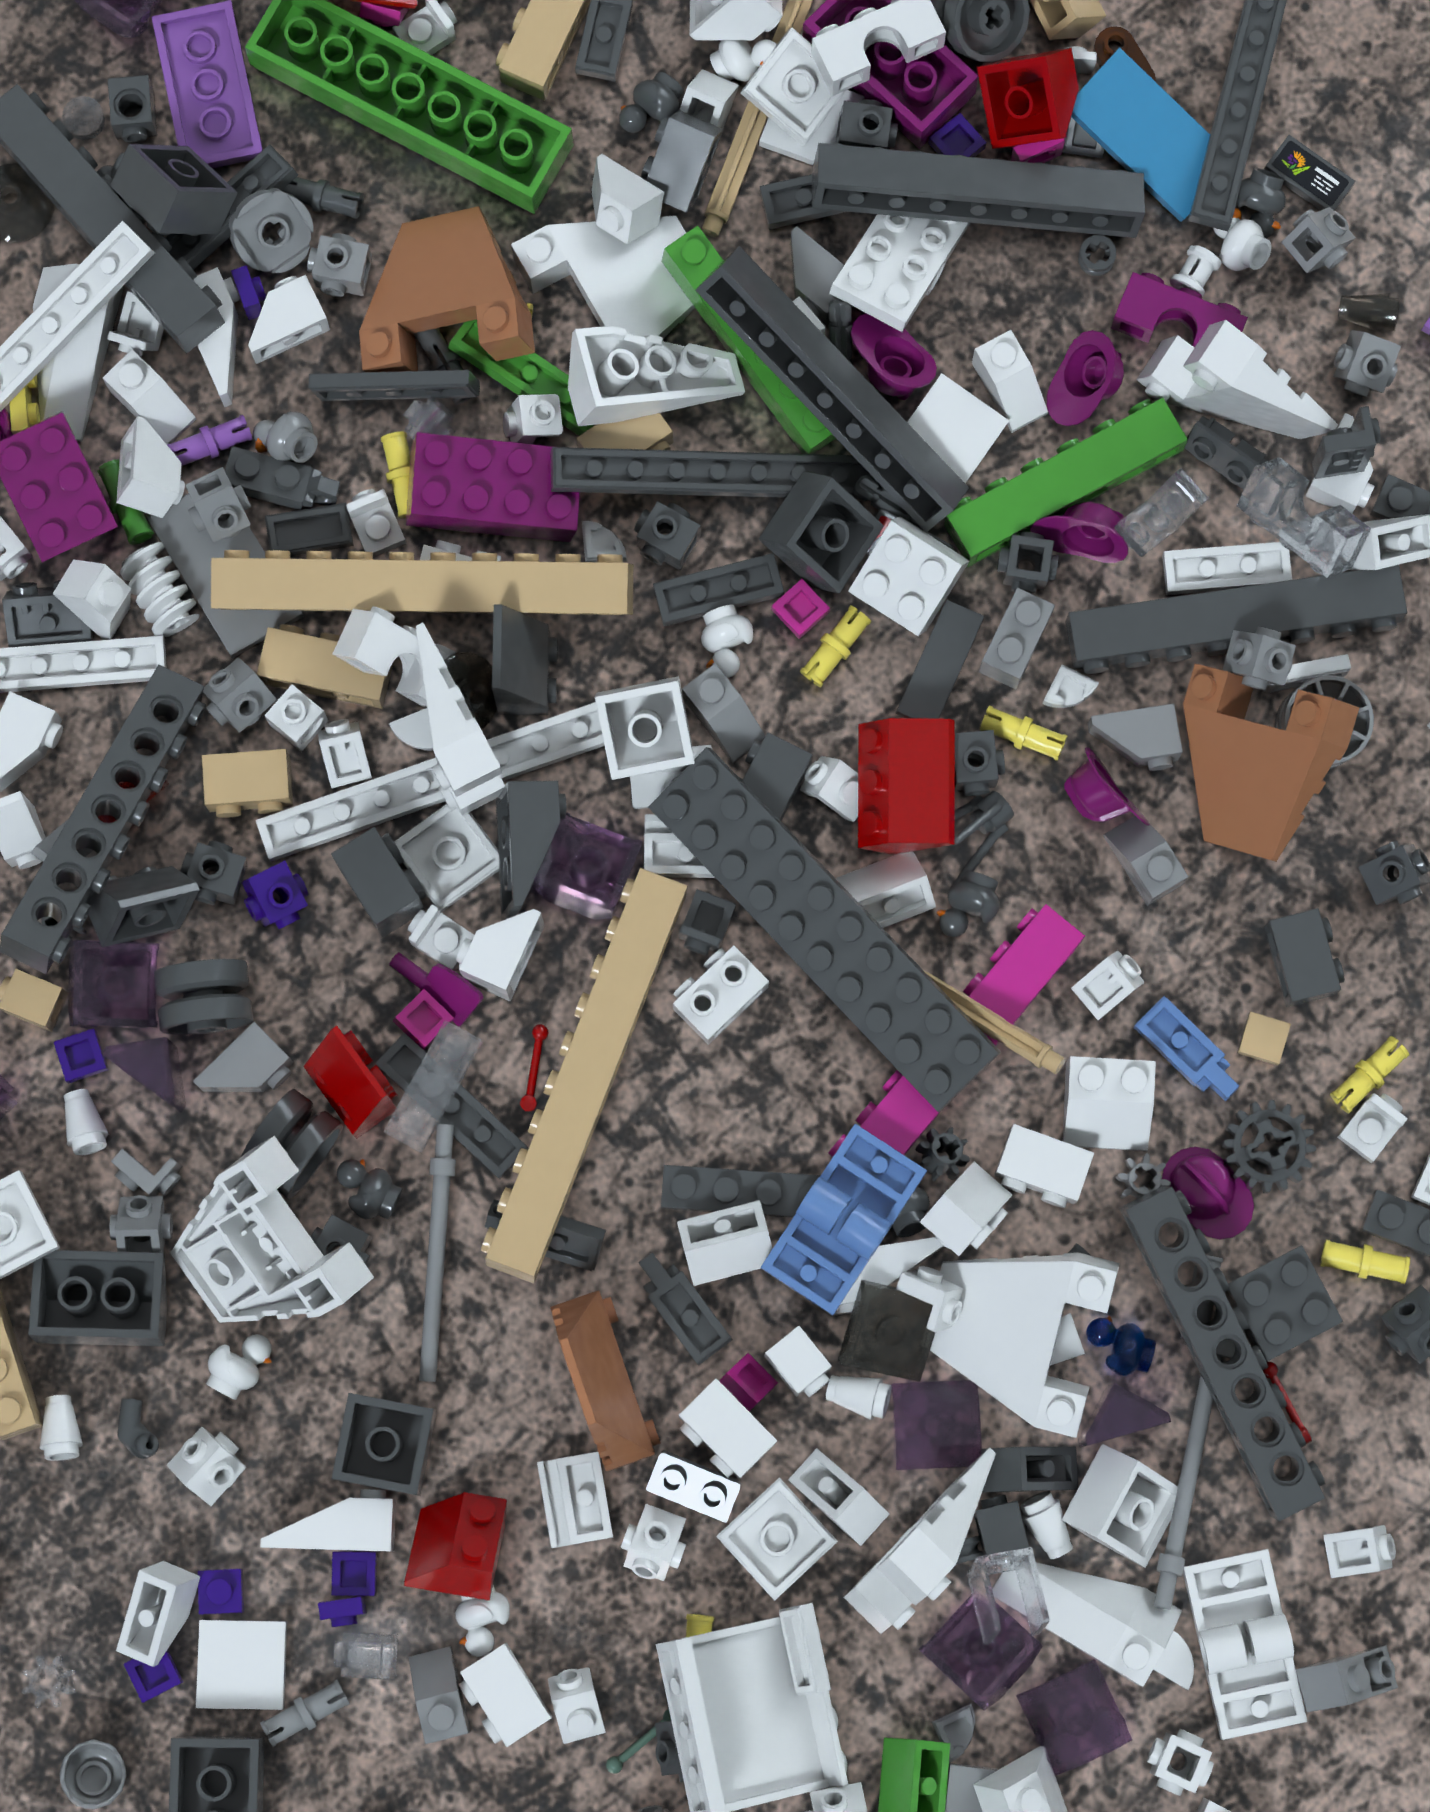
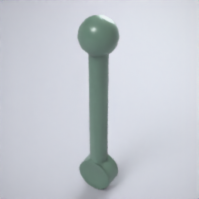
M669 1709L664 1712L663 1719L660 1722L671 1721ZM655 1726L618 1757H610L606 1762L607 1770L613 1774L619 1773L623 1768V1763L656 1736Z

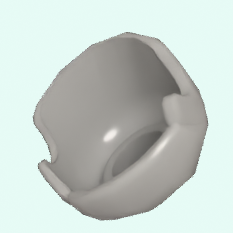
M92 1739L76 1744L65 1755L60 1767V1783L68 1799L76 1806L95 1810L110 1805L123 1791L126 1779V1766L121 1755L113 1745Z

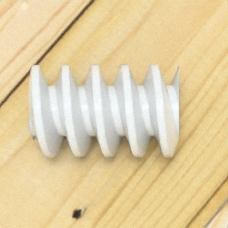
M157 542L130 554L123 561L120 574L124 580L130 581L128 586L131 588V594L138 595L136 603L139 608L146 609L144 613L146 621L154 623L152 627L154 635L169 637L193 624L200 615H189L188 612L196 605V601L194 598L183 601L180 599L188 591V587L186 584L173 586L172 583L180 577V573L178 570L165 572L164 569L172 563V559L170 556L157 558L156 555L165 548L162 542Z

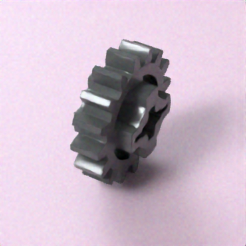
M1269 1100L1265 1110H1262L1257 1102H1253L1250 1104L1251 1115L1242 1110L1235 1114L1240 1123L1239 1126L1230 1123L1226 1126L1225 1130L1233 1135V1138L1224 1140L1221 1147L1231 1149L1232 1154L1223 1161L1225 1164L1235 1163L1238 1167L1232 1175L1234 1179L1240 1178L1242 1175L1248 1177L1247 1189H1252L1259 1182L1261 1183L1263 1193L1268 1194L1273 1183H1276L1281 1192L1288 1189L1287 1178L1295 1183H1299L1303 1178L1298 1169L1309 1170L1313 1164L1305 1158V1154H1311L1316 1151V1146L1306 1144V1139L1314 1134L1313 1129L1302 1130L1300 1124L1305 1119L1303 1114L1294 1119L1289 1116L1292 1105L1287 1104L1281 1111L1276 1110L1275 1101ZM1270 1119L1281 1122L1290 1131L1283 1132L1273 1127ZM1251 1124L1253 1137L1250 1144L1241 1147L1243 1133ZM1264 1136H1266L1269 1142L1276 1141L1278 1143L1285 1141L1273 1152V1157H1271L1269 1151L1252 1152L1265 1141ZM1296 1146L1294 1161L1286 1169L1285 1155L1288 1149ZM1254 1161L1264 1166L1267 1174L1257 1172L1248 1163Z

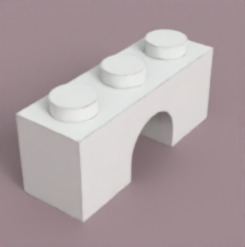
M892 0L891 4L878 10L872 7L859 12L853 18V21L844 25L832 24L824 27L816 34V37L812 38L811 54L831 95L834 96L870 79L871 64L865 54V50L870 45L876 42H889L901 51L906 63H909L943 48L946 31L931 0Z
M372 606L370 611L353 609L333 655L364 673L387 676L392 663L399 656L403 666V673L396 692L427 708L416 629L404 625L403 628L393 623L395 619L393 614L378 607ZM435 644L448 667L450 675L460 689L469 667L456 660L458 654L443 645Z

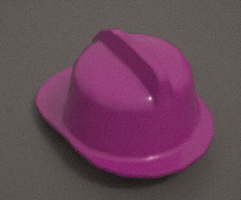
M867 313L860 315L853 322L851 329L852 341L860 355L868 362L867 375L875 389L886 395L897 396L901 400H906L911 396L915 388L926 386L935 378L937 366L934 358L916 342L905 328L901 332Z
M1094 330L1083 332L1073 340L1067 350L1065 358L1053 377L1047 392L1046 406L1049 415L1056 423L1065 426L1082 423L1091 416L1101 400L1110 398L1120 388L1124 377L1122 355L1115 350L1112 341L1104 333Z
M1082 502L1068 508L1063 516L1043 517L1035 521L1030 527V532L1041 534L1044 536V539L1054 541L1052 551L1082 556L1102 563H1117L1124 560L1128 555V545L1121 536L1124 516L1120 512L1114 511L1100 503Z
M1086 747L1085 753L1088 759L1064 783V789L1077 811L1083 817L1096 822H1105L1131 811L1139 820L1149 826L1148 820L1118 788L1098 756L1089 747Z
M1190 1147L1182 1149L1170 1157L1163 1169L1162 1179L1170 1181V1186L1173 1187L1174 1191L1181 1190L1186 1197L1192 1213L1186 1216L1195 1229H1200L1207 1237L1221 1240L1235 1237L1244 1231L1252 1220L1254 1210L1252 1193L1246 1188V1184L1241 1178L1234 1179L1232 1177L1234 1170L1228 1164H1225L1220 1156L1209 1149Z

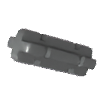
M832 300L829 303V321H831L829 323L830 342L853 365L851 359V305L842 300Z
M864 475L858 479L853 489L854 495L865 502L867 500L871 501V505L876 509H884L922 529L882 486H879V483L873 477Z

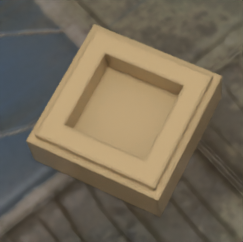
M1250 1011L1237 1053L1278 1066L1291 1024Z

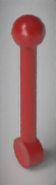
M542 1024L536 1025L532 1030V1036L535 1038L527 1090L526 1095L520 1101L521 1108L526 1112H532L537 1107V1100L534 1097L543 1040L549 1034L548 1028Z
M1267 1362L1268 1368L1263 1370L1266 1378H1269L1272 1384L1275 1383L1279 1387L1287 1403L1285 1409L1292 1423L1295 1422L1300 1429L1306 1444L1312 1442L1308 1430L1300 1420L1277 1376V1365L1273 1362Z

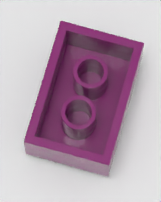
M63 411L0 440V478L42 562L118 527V523Z

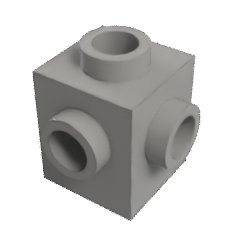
M1328 207L1318 212L1310 209L1302 214L1293 223L1295 229L1282 241V244L1304 271L1309 273L1323 266L1331 269L1339 264L1348 255L1345 248L1356 237L1349 230L1346 219L1338 212L1333 211L1331 207Z
M335 233L332 234V237L320 235L318 248H311L307 264V271L312 273L315 286L320 288L321 292L331 296L342 297L345 293L364 296L372 262L369 244L356 242L355 238L346 234Z
M1351 330L1346 344H1342L1336 353L1334 360L1336 371L1333 377L1346 381L1344 389L1358 395L1367 397L1369 390L1384 393L1385 387L1390 386L1396 376L1397 364L1395 361L1401 346L1364 331Z
M223 467L185 485L195 505L188 509L198 532L207 529L213 543L221 539L232 538L238 535L242 529L251 525L244 511L251 507L250 502L241 484L234 488L232 487Z
M1257 627L1255 633L1233 630L1222 670L1242 676L1241 684L1252 688L1266 690L1267 684L1285 686L1287 676L1292 668V658L1296 645L1281 641V632L1264 627Z
M239 657L225 669L216 672L203 690L204 695L211 702L205 707L221 726L229 722L239 733L247 726L257 722L262 713L277 701L276 697L258 675Z
M138 1195L134 1197H120L118 1213L110 1216L111 1240H116L117 1251L163 1253L165 1239H172L173 1217L172 1213H165L163 1196Z

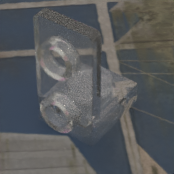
M1180 468L1147 501L1120 520L1114 526V529L1123 537L1128 547L1133 549L1140 557H1143L1177 531L1209 498Z

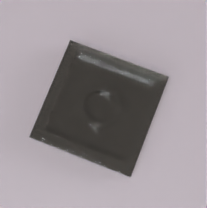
M861 1280L837 1361L843 1366L920 1382L935 1332L926 1328L933 1305L896 1289L897 1287Z

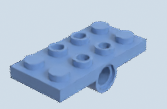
M854 1124L821 1176L806 1194L795 1216L762 1264L761 1269L833 1316L924 1178L927 1170L857 1124Z

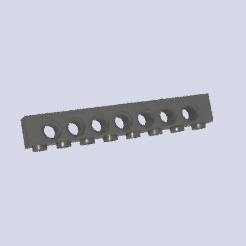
M158 664L2 932L1 953L44 974L48 973L54 961L59 964L63 961L71 945V940L67 939L73 927L80 929L85 923L91 910V905L87 904L93 892L101 894L111 874V871L107 870L113 858L120 860L125 853L130 841V837L126 835L132 824L140 826L150 805L146 800L151 791L158 793L161 790L169 772L165 767L170 758L172 757L177 760L181 755L188 738L184 736L188 726L196 727L201 720L206 704L201 702L204 690L203 685ZM168 716L173 721L164 723L157 720L156 717ZM146 748L155 754L144 756L138 753L137 750ZM126 781L134 784L136 787L133 789H123L118 783ZM110 815L117 821L105 823L99 820L98 817ZM85 848L92 849L97 855L85 857L78 851ZM67 882L74 884L78 889L75 891H64L58 885ZM43 917H51L58 924L45 926L38 920Z
M1164 1185L1120 1207L1119 1209L1270 1516L1280 1522L1325 1499L1320 1486L1325 1484L1323 1475L1314 1461L1308 1463L1301 1448L1306 1446L1305 1439L1296 1423L1289 1424L1282 1411L1283 1408L1287 1407L1285 1398L1275 1383L1269 1384L1263 1370L1268 1368L1267 1362L1257 1345L1251 1347L1244 1334V1331L1249 1329L1248 1323L1238 1306L1231 1307L1225 1295V1292L1230 1290L1227 1280L1218 1267L1212 1269L1206 1256L1207 1253L1211 1252L1210 1246L1200 1229L1193 1230L1186 1216L1192 1213L1182 1191L1178 1190L1175 1192L1173 1187ZM1172 1222L1177 1227L1178 1237L1172 1245L1164 1246L1159 1240V1230L1165 1223ZM1192 1261L1197 1268L1196 1278L1192 1283L1183 1285L1178 1279V1269L1184 1262ZM1211 1300L1215 1304L1216 1314L1210 1322L1201 1323L1197 1317V1308L1203 1301ZM1224 1339H1231L1235 1346L1234 1355L1230 1360L1220 1362L1216 1356L1217 1345ZM1250 1378L1254 1384L1253 1394L1248 1399L1240 1401L1236 1397L1235 1387L1241 1379ZM1262 1417H1270L1273 1423L1271 1434L1264 1439H1258L1254 1432L1256 1422ZM1288 1455L1292 1462L1291 1471L1288 1475L1277 1478L1273 1470L1274 1463L1279 1457Z

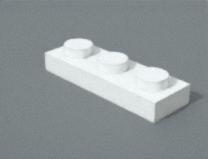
M1288 541L1164 551L1162 554L1166 595L1212 592L1292 580Z

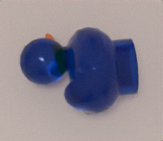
M1110 1316L1107 1318H1097L1089 1323L1086 1335L1092 1345L1106 1347L1112 1344L1111 1355L1106 1358V1365L1118 1376H1127L1135 1371L1143 1373L1149 1371L1155 1352L1156 1340L1146 1338L1139 1326L1134 1323H1126L1116 1329Z

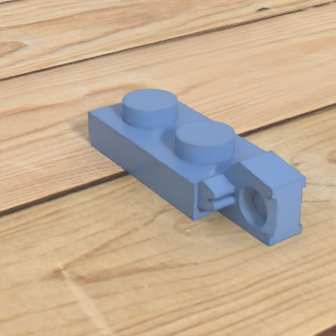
M1165 996L1134 1025L1133 1028L1193 1086L1196 1085L1202 1092L1210 1087L1226 1101L1239 1088V1085L1225 1072L1230 1066L1224 1058L1225 1054Z

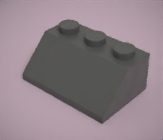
M55 1250L33 1262L28 1335L36 1343L165 1346L167 1287L164 1253Z

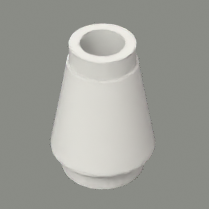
M78 1089L65 1094L67 1145L72 1147L75 1155H88L104 1149L107 1146L105 1138L109 1133L90 1097L89 1091L87 1089Z
M832 1375L827 1387L826 1400L832 1401L870 1420H873L874 1417L884 1419L891 1398L892 1385L883 1383L882 1378L839 1377Z
M53 1395L46 1397L40 1449L44 1450L45 1459L61 1461L79 1457V1447L83 1445L71 1402V1396Z
M1050 1491L1039 1493L1027 1499L1019 1506L1023 1513L1022 1520L1044 1551L1047 1552L1050 1559L1061 1557L1073 1549L1066 1523L1062 1521L1064 1515L1059 1499H1054Z

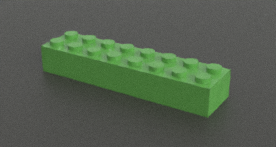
M272 0L245 46L250 66L535 214L574 146L572 128L327 0Z

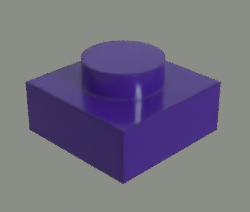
M961 113L930 136L928 142L937 154L963 155L966 157L977 156L986 148L987 144Z
M247 265L231 270L248 320L258 318L262 309L260 302L266 299L260 277L251 278Z
M94 1028L54 1041L64 1078L68 1084L109 1070L97 1031Z
M332 1552L331 1596H376L377 1552Z
M243 1569L198 1571V1576H201L198 1584L199 1614L244 1612Z
M365 1596L318 1603L320 1620L331 1619L332 1627L358 1624L357 1615L367 1614Z
M168 1649L158 1665L154 1667L135 1659L124 1663L125 1669L142 1703L183 1683Z

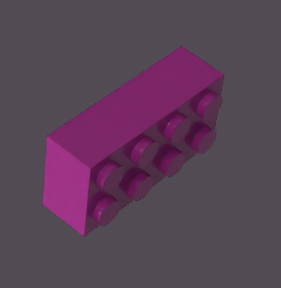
M826 0L803 23V37L812 44V38L816 37V34L824 27L832 24L844 25L853 21V18L859 12L872 7L878 10L891 4L892 0ZM876 42L865 50V54L871 64L870 79L852 87L860 95H863L865 100H876L881 102L883 107L893 108L891 122L898 123V130L920 149L929 140L930 136L942 128L976 94L978 75L946 45L939 50L906 63L901 51L895 45L889 42Z
M417 432L411 445L406 526L571 542L578 527L580 492H551L550 451L553 446Z

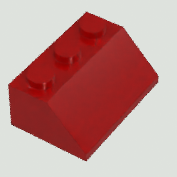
M887 718L859 724L858 848L893 855L955 845V720L943 718Z

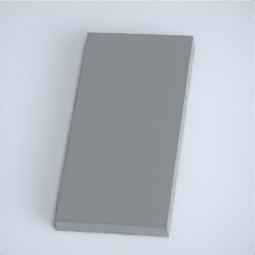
M188 493L181 498L177 505L172 504L163 518L151 515L147 520L159 540L165 546L167 553L230 656L234 659L264 641L268 627L279 629L281 624L291 625L304 616L301 611L220 610L211 608V558H224V550H248L249 558H265V551L249 526L242 529L238 535L232 538L221 539L214 543L207 529L198 532L188 509L195 506Z

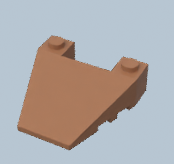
M479 206L402 223L359 330L362 370L364 372L418 371L416 340L413 333L477 320L479 345L495 361L535 353L532 315L527 304L522 299L512 272L508 269L501 254L502 251Z
M1195 663L1183 707L1203 840L1277 862L1305 816L1301 813L1314 793L1319 795L1326 784L1323 778L1335 759L1341 760L1348 749L1360 707L1335 698L1298 689L1286 730L1244 720L1253 688L1241 684L1243 677L1228 671Z
M598 1290L550 1307L558 1339L574 1387L606 1472L655 1456L653 1446L661 1444L653 1419L644 1422L611 1326L612 1323L619 1321L611 1297L602 1299L601 1293Z

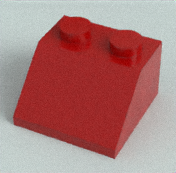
M1072 48L1006 58L977 67L992 149L1066 137L1079 91Z
M464 1492L421 1508L404 1586L490 1600L505 1529L507 1499Z

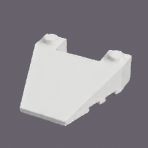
M677 216L660 217L659 226L629 244L622 242L598 227L596 221L546 225L511 244L513 260L532 294L571 274L600 327L617 326L626 328V333L643 337H648L649 334L661 336L664 339L678 323L681 324L695 309L694 305L661 262L664 248L686 234Z
M1227 320L1209 325L1195 348L1179 335L1162 340L1136 379L1146 387V394L1155 401L1164 398L1165 402L1169 405L1297 439L1325 434L1336 429L1338 426L1307 393L1302 392L1301 396L1297 395L1287 385L1291 377L1280 368L1275 373L1263 361L1267 353Z
M424 622L416 626L433 750L438 763L431 768L440 784L439 789L449 809L458 806L463 816L498 798L505 784L500 777V774H502L500 764L475 717L473 718L458 685L455 684L450 675L448 667Z
M275 1136L249 1150L217 1176L210 1194L203 1199L199 1205L200 1210L197 1215L188 1223L170 1253L219 1323L257 1321L264 1316L275 1315L277 1319H289L294 1314H307L308 1318L320 1317L344 1304L374 1278L350 1242L324 1256L277 1189L298 1173L299 1170Z
M1078 1252L1053 1256L1032 1255L1023 1256V1258L943 1261L940 1270L943 1273L942 1279L963 1288L960 1298L962 1311L956 1323L948 1329L933 1332L926 1328L923 1346L1033 1427L1077 1438L1090 1386L1048 1376L1065 1303L1107 1313L1120 1263Z
M990 1447L959 1475L919 1520L899 1538V1541L844 1596L880 1634L891 1625L899 1630L916 1612L910 1606L912 1603L916 1606L926 1596L934 1601L951 1583L946 1575L957 1563L996 1455Z

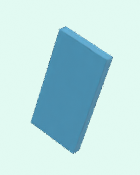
M1119 47L1079 90L1071 117L1128 172L1144 173V188L1173 216L1182 222L1191 211L1210 134Z

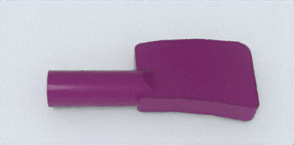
M400 952L389 963L390 967L420 988V992L425 989L454 1017L453 1022L459 1027L469 1019L483 1001V994L464 977L440 963L432 967L429 974Z

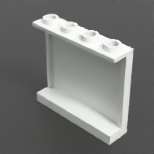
M780 1616L656 1644L690 1812H731L811 1791L848 1784L846 1775L847 1759L840 1747L837 1733L838 1717L835 1709L832 1707L829 1690L797 1696Z

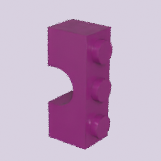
M1132 272L1114 316L1111 329L1149 343L1155 328L1159 324L1175 320L1189 328L1193 337L1192 346L1195 348L1209 325L1227 320L1242 332L1248 317L1241 315V311L1233 305L1227 303H1218L1216 305L1203 300L1202 295L1192 289L1180 288L1178 290L1165 285L1164 281L1154 274L1142 273L1140 275Z

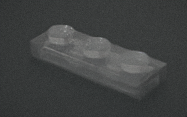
M444 1020L384 1129V1134L422 1154L480 1049L483 1040Z

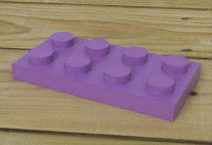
M231 0L151 16L178 146H189L211 168L254 159L263 150Z

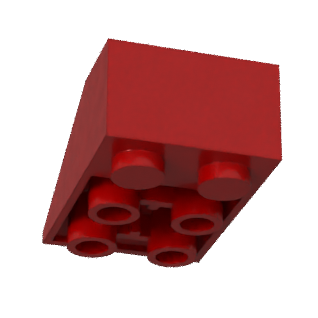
M336 1025L330 1030L303 1067L352 1135L358 1139L398 1110L391 1101L398 1094L377 1065L368 1069L367 1066L373 1060L354 1033L350 1030L343 1034Z

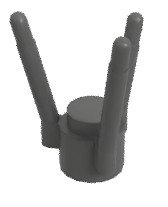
M996 791L990 792L984 798L981 795L976 796L969 803L955 810V820L973 811L970 814L972 822L955 836L956 845L960 844L976 830L981 831L983 834H987L989 831L991 833L952 886L957 882L963 881L967 871H974L997 839L1009 830L1005 823L1014 817V811L1005 798Z

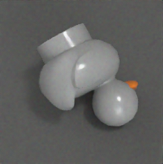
M287 412L275 422L270 420L260 421L253 430L257 452L264 453L268 451L277 460H294L295 462L302 463L309 460L317 449L318 441L317 437L313 434L312 423L306 415L300 412Z

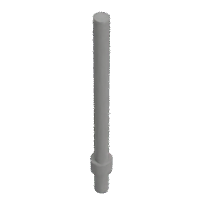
M437 1124L435 1158H430L429 1175H433L419 1374V1381L436 1382L450 1176H455L456 1159H452L454 1125Z
M1216 1354L1218 1360L1221 1362L1222 1356ZM1201 1375L1165 1553H1160L1156 1570L1160 1572L1154 1606L1171 1610L1177 1577H1182L1185 1559L1182 1558V1552L1213 1398Z

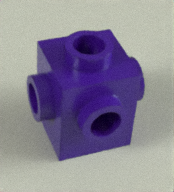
M285 860L241 882L248 895V898L244 899L245 906L255 922L260 920L263 927L275 922L279 930L301 919L298 910L308 906L305 897L309 895L306 885L298 873L292 875ZM273 892L279 895V903L273 899Z

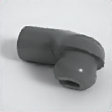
M121 1398L117 1431L118 1439L138 1458L146 1459L155 1455L159 1448V1441L140 1422L143 1400Z

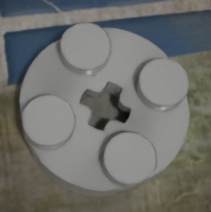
M277 188L260 190L247 196L229 219L230 239L237 255L251 268L263 272L283 273L296 267L307 256L310 249L311 232L313 233V221L305 205L293 195ZM268 222L272 224L280 222L282 226L277 230L279 238L275 241L269 237L265 239L262 237V233L265 231L264 226Z

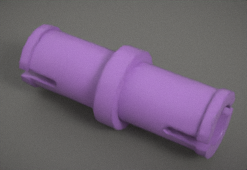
M242 414L238 418L210 429L207 425L199 428L200 433L172 444L169 443L167 446L175 455L186 451L176 456L181 461L182 467L209 455L211 459L218 457L219 451L247 440L250 441L253 438L249 427L232 433L247 427V422Z

